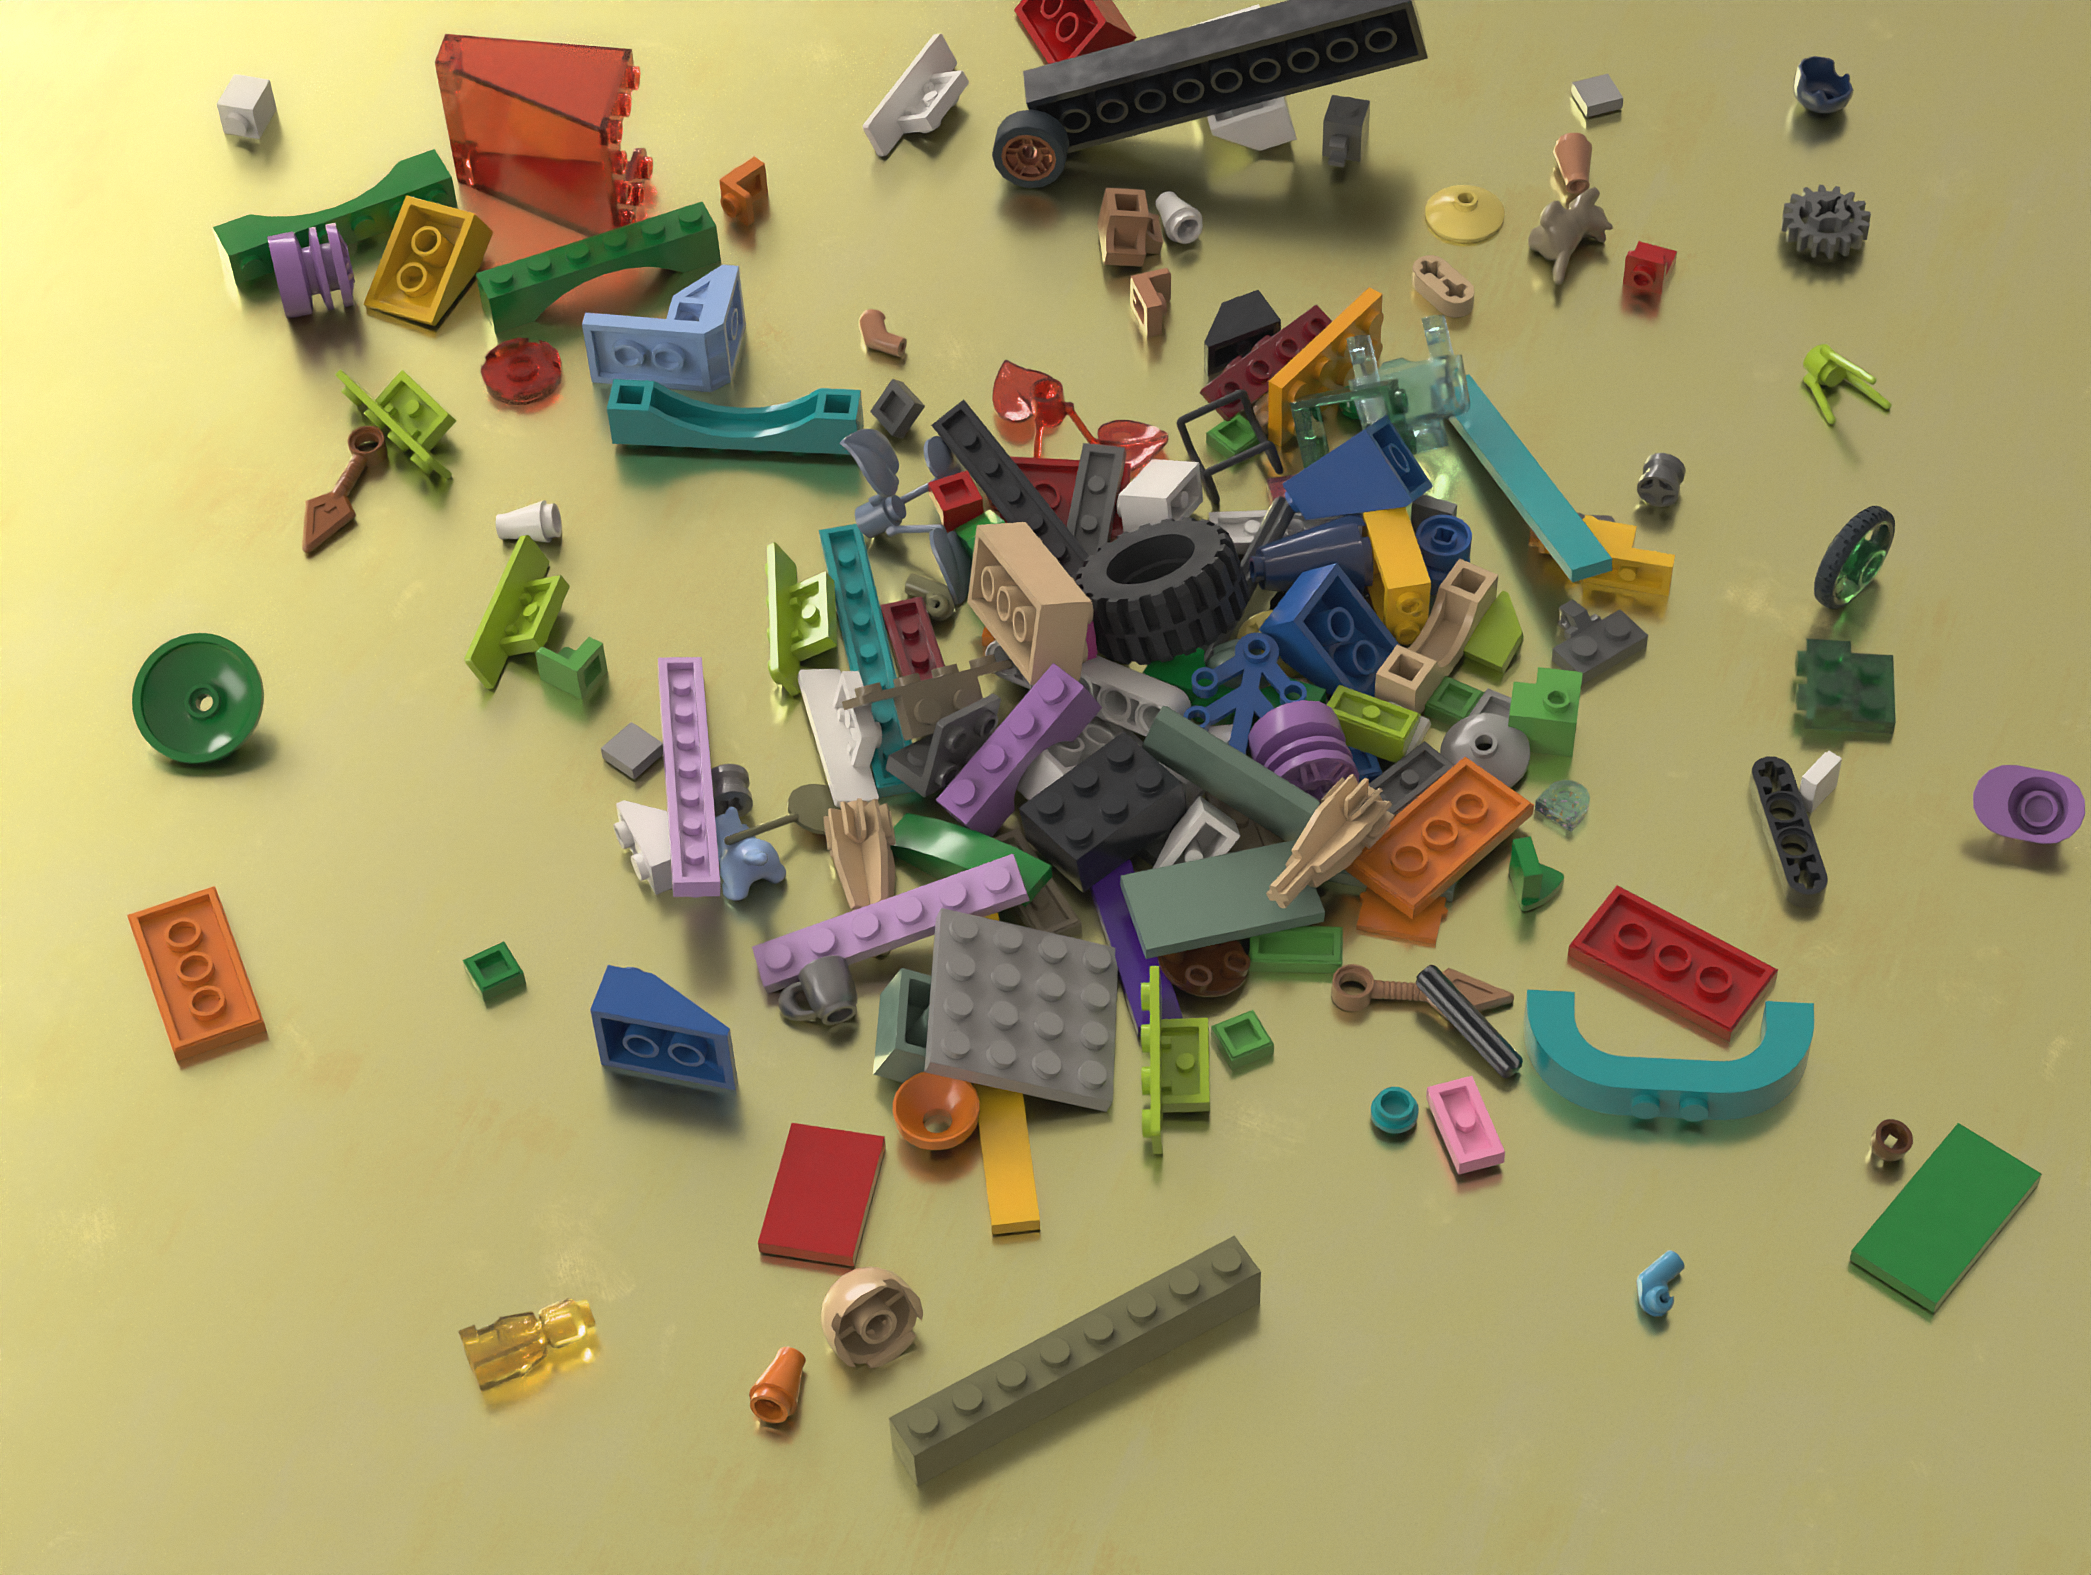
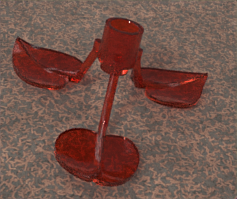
M1004 360L997 373L992 393L996 414L1001 419L1010 423H1022L1034 415L1035 437L1033 458H1041L1043 427L1055 428L1059 426L1066 415H1069L1089 444L1125 447L1127 454L1125 463H1131V472L1146 466L1168 443L1169 434L1165 431L1133 420H1114L1104 423L1098 429V439L1094 438L1075 412L1074 403L1065 402L1063 385L1060 381L1046 373L1021 367L1008 360ZM987 497L990 508L994 509L995 511H998L995 505Z

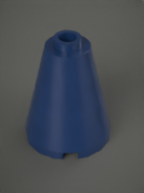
M1359 514L1346 515L1257 547L1255 556L1249 558V572L1252 582H1258L1262 590L1287 593L1302 572L1337 563L1364 599H1369L1370 594L1364 592V587L1373 586V556L1370 538H1361L1358 526H1365L1364 520Z

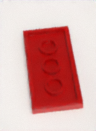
M1618 885L1604 900L1568 948V956L1728 1042L1732 1040L1777 980L1778 969Z

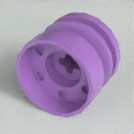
M335 223L325 225L329 243L319 244L316 228H309V247L301 248L294 232L267 237L286 319L313 314L312 295L321 294L328 311L334 310L331 292L336 290L341 291L344 307L354 305L355 279L347 244L338 232Z
M1301 700L1281 705L1260 718L1248 735V749L1254 761L1319 800L1320 804L1322 803L1320 800L1342 777L1346 780L1351 774H1354L1359 784V772L1353 762L1351 751L1345 744L1346 738L1338 717L1330 706L1319 701Z

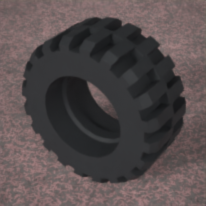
M1183 517L1179 521H1175L1173 518L1161 520V523L1154 525L1148 523L1139 526L1138 530L1130 533L1126 531L1118 535L1116 540L1111 543L1106 542L1098 548V552L1095 555H1090L1084 561V565L1079 568L1075 583L1090 598L1093 605L1092 621L1097 650L1112 661L1116 660L1119 663L1128 665L1131 662H1136L1139 665H1149L1152 661L1158 660L1163 663L1171 661L1173 657L1182 654L1187 656L1197 652L1196 649L1203 645H1211L1218 640L1219 635L1222 633L1227 634L1234 628L1235 621H1240L1247 607L1250 595L1238 554L1229 533L1209 520L1202 519L1197 521L1195 518Z

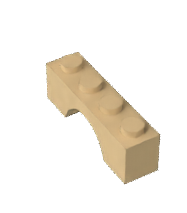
M1462 559L1457 561L1439 586L1430 616L1417 639L1409 648L1397 644L1376 673L1375 698L1386 702L1392 701L1420 714L1423 712L1425 704L1445 676L1451 673L1463 656V650L1471 635L1496 599L1498 574Z

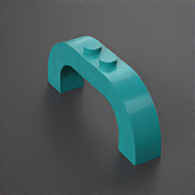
M1527 990L1524 1012V1041L1527 1054L1536 1072L1551 1089L1583 1108L1605 1114L1635 1116L1641 1119L1667 1117L1683 1118L1688 1121H1701L1703 1119L1732 1120L1753 1116L1774 1107L1783 1101L1801 1080L1807 1066L1814 1032V1003L1766 1001L1760 1028L1761 1044L1745 1057L1731 1061L1626 1057L1602 1052L1583 1038L1575 1022V992Z

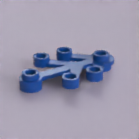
M1250 633L1243 636L1237 642L1234 657L1214 669L1208 667L1199 668L1192 675V691L1200 698L1214 696L1218 691V686L1243 673L1241 686L1205 708L1202 706L1188 708L1184 713V717L1189 720L1195 717L1202 718L1205 722L1198 726L1209 731L1210 726L1235 712L1229 745L1246 755L1248 735L1251 731L1254 714L1260 719L1267 712L1275 709L1259 690L1261 677L1263 676L1278 692L1281 705L1301 700L1307 701V690L1302 683L1291 681L1277 664L1279 647L1276 641L1264 633ZM1253 649L1263 650L1264 653H1262L1261 655H1253L1249 651ZM1209 679L1213 683L1210 686L1203 687L1198 684V681ZM1294 692L1301 697L1298 700H1289L1285 696Z

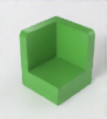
M588 637L577 650L564 647L557 654L547 648L540 647L535 653L540 679L581 700L608 672L603 643L591 637Z

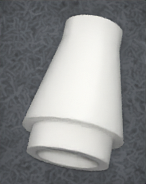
M1164 192L1157 198L1156 208L1160 212L1167 236L1172 241L1182 244L1196 240L1203 228L1201 213L1178 198L1174 192Z
M543 500L509 513L498 514L496 516L498 537L501 540L519 539L520 536L529 535L533 541L551 542L552 538L560 537L562 523L559 508L555 503L547 504Z

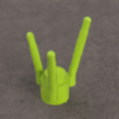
M1828 344L1817 345L1804 358L1803 368L1808 373L1803 377V382L1812 390L1829 424H1834L1836 418L1820 385L1833 387L1844 378L1883 408L1888 410L1892 407V404L1867 384L1874 385L1877 379L1836 353Z

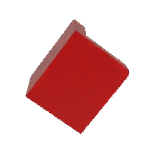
M968 470L928 483L929 496L941 517V524L945 527L947 533L984 513L983 498Z

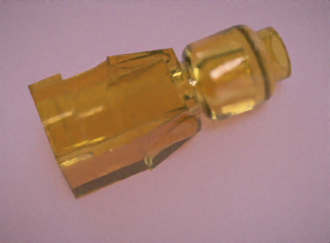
M566 1298L542 1308L537 1319L533 1311L499 1317L493 1324L479 1330L476 1329L475 1325L459 1330L458 1333L465 1356L480 1391L484 1392L520 1376L522 1378L549 1355L548 1345L553 1349H560L584 1339L587 1336V1330L596 1326L587 1300L583 1299L576 1302L573 1298Z

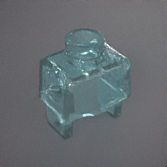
M1432 315L1421 318L1431 358L1424 361H1409L1402 357L1383 362L1378 369L1370 335H1357L1346 338L1356 378L1349 380L1348 383L1362 429H1366L1387 415L1413 455L1448 447L1449 442L1443 420L1464 415L1470 409L1463 356L1454 355L1445 315Z

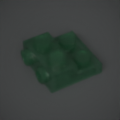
M1806 638L1805 649L1797 650L1795 657V676L1803 677V684H1797L1795 709L1803 711V729L1894 734L1896 713L1893 655L1851 653V641Z

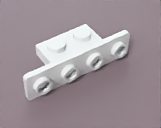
M934 34L863 124V130L878 156H886L904 133H929L938 128L941 124V119L959 101V96L969 84L963 70L952 72L957 65V61L942 34Z
M839 669L800 670L797 677L834 805L841 807L840 802L845 801L848 803L857 800V798H862L863 801L868 803L873 799H879L870 764L875 748H880L882 742L880 723L874 722L871 712L872 704L844 710L842 701L856 697L855 688L863 686L859 671H842L841 673Z

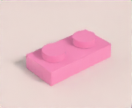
M1473 1076L1427 1087L1426 1099L1458 1175L1504 1163L1505 1150Z

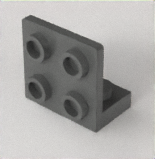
M993 693L940 719L936 723L934 734H930L890 754L885 769L923 797L946 788L992 735L998 724L997 713L1001 698Z

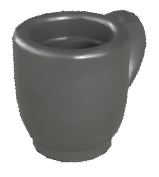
M830 955L816 959L804 966L798 975L800 982L787 986L781 992L778 1000L780 1011L790 1020L805 1021L818 1017L822 1019L824 1024L834 1025L847 1021L856 1014L858 996L846 959L839 955ZM802 990L812 1010L805 1011L798 1006L795 998Z

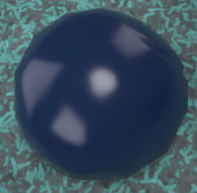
M1813 56L1802 59L1797 67L1793 82L1794 96L1797 101L1805 108L1821 114H1831L1842 110L1851 100L1854 91L1850 83V75L1846 73L1844 76H1839L1835 71L1834 60L1825 57Z

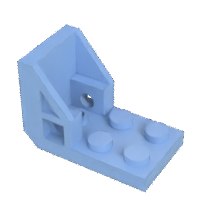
M721 265L673 295L666 319L585 312L582 328L591 382L612 384L613 379L656 381L668 389L713 392L730 383L746 326L739 266Z

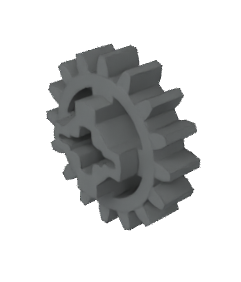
M1819 185L1816 192L1805 187L1803 188L1802 196L1793 193L1790 203L1784 204L1781 231L1787 232V242L1798 241L1796 250L1799 252L1809 248L1811 249L1812 257H1816L1819 252H1825L1828 259H1833L1834 252L1839 251L1844 256H1848L1850 247L1857 250L1861 248L1862 240H1867L1871 213L1865 211L1866 202L1864 200L1854 202L1855 193L1849 192L1843 195L1840 193L1839 186H1835L1832 191H1826L1824 185Z

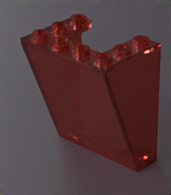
M445 34L434 63L457 182L587 237L636 222L637 206L642 207L644 203L645 180H650L652 177L653 158L652 156H647L645 148L635 147L631 160L627 161L626 150H621L622 122L624 117L630 116L632 91L639 89L641 77L640 67L634 66L632 49Z

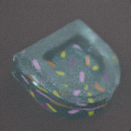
M1573 780L1557 781L1551 784L1536 799L1535 810L1572 832L1588 813L1590 795L1587 789Z

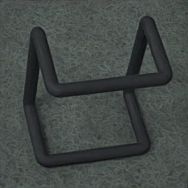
M1237 390L1179 417L1176 422L1191 461L1199 462L1201 481L1214 504L1220 502V496L1212 475L1262 452L1266 453L1276 474L1281 475L1284 471L1276 446L1273 442L1268 441L1255 416L1248 393L1245 390ZM1241 398L1248 421L1260 444L1205 470L1193 446L1185 423Z

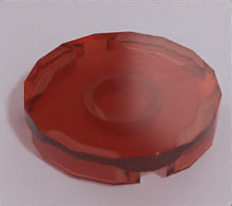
M515 338L504 341L492 348L485 356L486 361L483 366L481 364L480 373L486 392L496 401L508 405H528L542 401L553 394L562 382L563 366L559 353L548 342L539 340V343L529 342V338Z

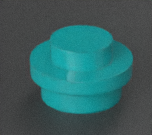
M1386 1088L1372 1101V1121L1385 1132L1402 1133L1408 1131L1418 1120V1104L1411 1093L1403 1088Z

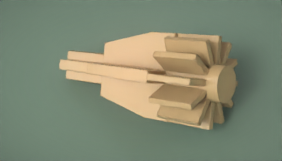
M1351 774L1346 780L1342 777L1320 800L1322 803L1313 813L1291 850L1292 855L1285 864L1287 868L1269 886L1270 889L1266 893L1269 900L1276 901L1280 908H1286L1307 885L1309 887H1318L1350 866L1362 853L1365 846L1370 849L1391 826L1390 823L1395 818L1394 814L1387 811L1392 806L1391 801H1382L1380 793L1383 790L1380 787L1377 790L1370 787L1369 779L1364 778L1358 784L1354 774Z
M857 798V800L848 803L843 801L840 802L841 810L829 808L828 816L823 817L827 848L830 850V856L834 858V864L852 911L894 896L895 864L890 845L896 844L889 806L887 803L879 806L878 799H873L869 803L863 801L862 798ZM891 950L881 953V955H888Z

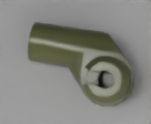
M914 573L909 575L905 584V593L915 597L922 596L928 614L934 620L942 621L949 618L954 611L955 604L948 586Z

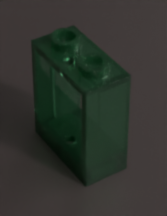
M1389 379L1301 396L1291 402L1290 407L1304 469L1330 452L1320 406L1383 395L1388 418L1413 456L1416 455V436L1413 430H1408L1405 417L1409 410L1408 398L1403 388L1399 389L1398 379Z

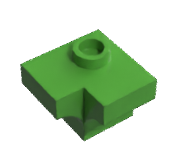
M1538 667L1536 684L1514 681L1508 727L1516 728L1528 737L1530 752L1573 757L1583 672Z

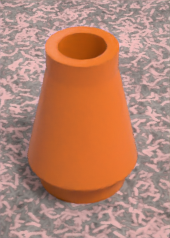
M791 1347L780 1348L775 1359L749 1391L752 1412L766 1422H784L797 1409L802 1370L806 1363L805 1356L797 1349Z

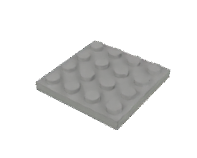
M941 908L935 923L925 1072L1107 1112L1113 1102L1118 973L1115 947Z

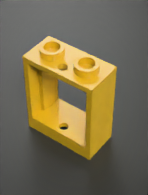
M1406 507L1363 513L1365 526H1362V537L1370 538L1373 556V586H1365L1366 592L1370 594L1369 602L1371 608L1399 644H1412L1428 620L1431 581Z

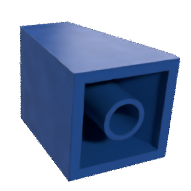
M1387 415L1282 484L1286 490L1285 498L1289 506L1296 513H1301L1305 520L1406 507L1433 487Z

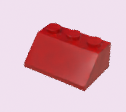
M1021 0L1014 9L1048 64L1134 42L1137 38L1112 0Z

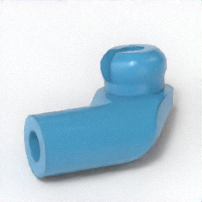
M1672 1250L1665 1252L1640 1273L1636 1280L1639 1304L1647 1314L1652 1316L1666 1314L1674 1304V1296L1670 1297L1667 1283L1684 1270L1685 1266L1680 1256Z

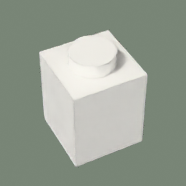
M238 74L233 75L217 102L224 133L260 139L277 109L269 79Z

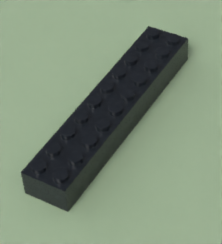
M1287 0L1023 71L1028 109L1045 112L1062 124L1067 131L1069 139L1068 153L1421 61L1428 59L1415 0Z

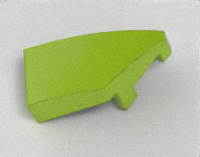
M1502 591L1494 600L1463 650L1465 657L1503 674L1524 638L1508 592Z

